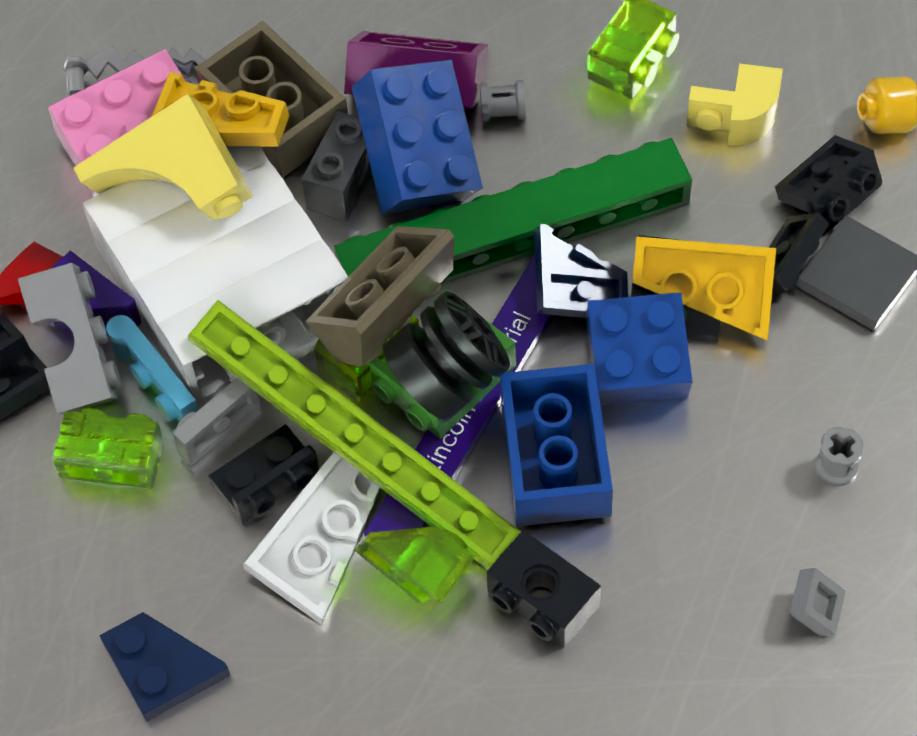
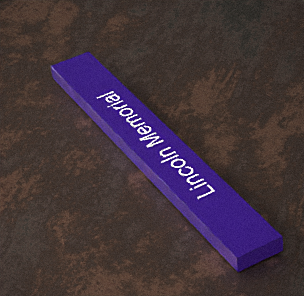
M535 254L492 325L515 342L517 366L511 372H517L522 369L553 315L537 314ZM500 382L441 439L427 429L415 451L455 480L501 404ZM388 494L364 532L365 540L407 560L428 524Z

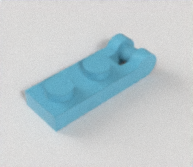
M125 315L112 317L106 325V331L112 342V349L116 358L124 362H132V365L129 367L133 376L143 389L151 386L158 395L155 398V402L166 419L172 421L176 418L180 422L190 412H197L196 399L132 319Z

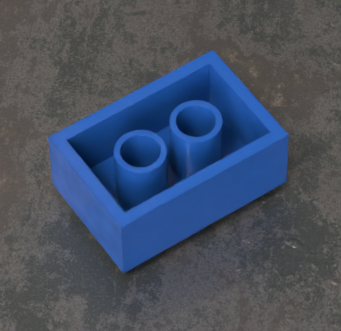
M452 60L371 69L351 86L382 214L462 203L483 189Z
M595 364L508 372L501 375V406L516 526L612 517L613 488Z

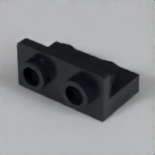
M834 135L774 187L780 201L808 213L819 212L829 224L823 233L826 234L882 185L883 181L873 149Z
M285 424L208 476L211 485L241 523L244 524L252 517H261L267 514L280 498L292 490L299 491L305 488L319 471L317 453L312 446L307 445L305 447L287 424Z

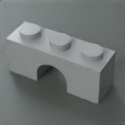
M69 263L18 278L30 323L36 326H43L53 322H64L71 329L74 336V348L71 355L60 364L44 368L57 414L66 415L117 400L115 388L121 387V380L114 360L107 362L102 344L108 342V335L102 317L93 316L89 299L95 298V291L88 271L81 272L79 266Z

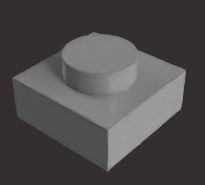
M816 568L802 569L799 572L789 614L819 636L835 635L846 590Z

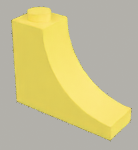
M186 94L73 167L80 183L98 194L119 184L138 180H155L176 185L190 196L201 212L213 220L228 218L236 214L243 207V203L253 197L251 190L207 110L189 94Z

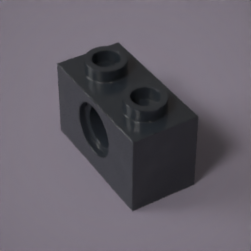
M522 530L486 572L488 595L498 608L506 613L516 612L527 620L528 627L535 635L547 642L553 639L564 648L600 606L601 585L525 530ZM535 587H546L552 593L547 597L537 598L532 596L529 591Z

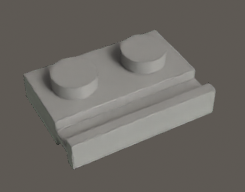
M236 378L232 382L222 384L215 391L212 399L197 412H190L182 418L172 434L178 454L183 458L181 460L182 465L194 476L263 417V413L259 410L261 404L258 393Z

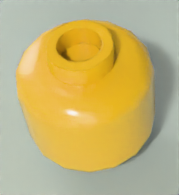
M907 76L873 78L866 85L864 92L858 97L857 111L859 117L865 121L866 126L875 134L911 132L917 126V83Z

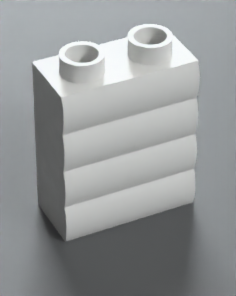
M226 146L253 194L252 198L243 203L240 211L228 218L213 220L197 208L193 200L182 188L155 180H138L122 183L100 194L94 191V197L82 203L98 252L121 289L135 299L142 323L172 371L196 399L197 406L211 400L215 391L222 384L232 382L237 378L188 340V334L217 300L291 356H294L321 342L306 323V320L348 278L341 264L322 240L310 218L295 200L280 174L270 163L262 148L257 146Z

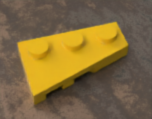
M169 72L152 116L186 94H189L205 107L226 146L279 147L289 118L286 102L242 90L233 94L219 91L216 83L202 80L197 85L186 82L182 74Z
M636 237L632 283L658 294L681 292L683 305L768 341L776 248Z

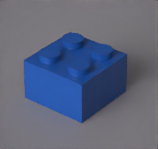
M681 292L587 302L585 319L590 363L595 364L601 406L688 398L693 381Z

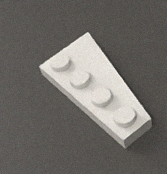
M333 452L245 561L244 570L322 625L381 488Z

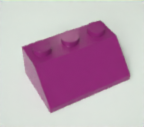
M362 31L348 41L344 94L353 95L351 86L371 69L452 60L464 112L466 113L467 107L473 108L479 100L480 83H482L488 44Z

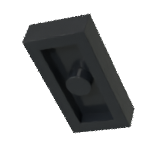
M819 212L787 217L770 244L769 248H776L772 294L787 292L798 281V273L806 260L819 247V239L829 225Z

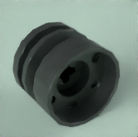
M445 291L435 300V308L428 306L421 312L420 319L423 328L417 324L408 323L383 345V352L390 369L413 399L435 417L449 420L472 400L473 392L470 383L477 388L486 389L493 381L492 376L500 377L509 369L511 364L502 343L484 318L459 296Z

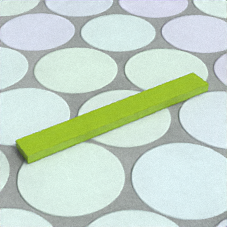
M219 300L214 303L188 334V340L487 570L521 533L514 525Z

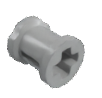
M516 80L515 85L488 87L487 83H480L482 122H489L490 117L517 115L519 120L526 119L523 80Z
M842 427L829 429L822 437L820 453L816 460V472L819 478L826 484L844 486L856 478L859 470L858 461L862 456L863 441L860 435L853 429H844Z

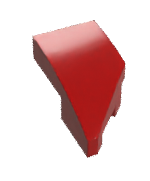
M36 242L31 243L0 274V305L17 304L22 307L23 311L27 310L18 278L48 270L63 256Z

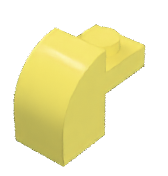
M739 63L735 91L691 86L686 126L699 127L709 131H729V146L746 145L761 139L770 131L776 119L783 69Z

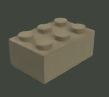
M261 21L195 67L198 84L205 80L216 83L219 91L233 94L242 90L286 102L289 118L279 147H261L270 163L282 177H285L314 156L337 110L348 114L346 98L264 21Z

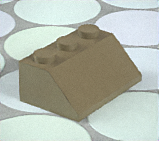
M397 226L306 320V323L337 363L363 366L373 361L381 353L382 345L389 337L411 321L412 313L420 304L439 292L442 287L441 282L453 270V234L449 229Z

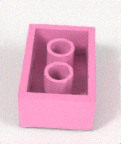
M166 49L49 106L53 129L75 166L151 118L169 72L181 74ZM89 188L90 192L94 197V191Z

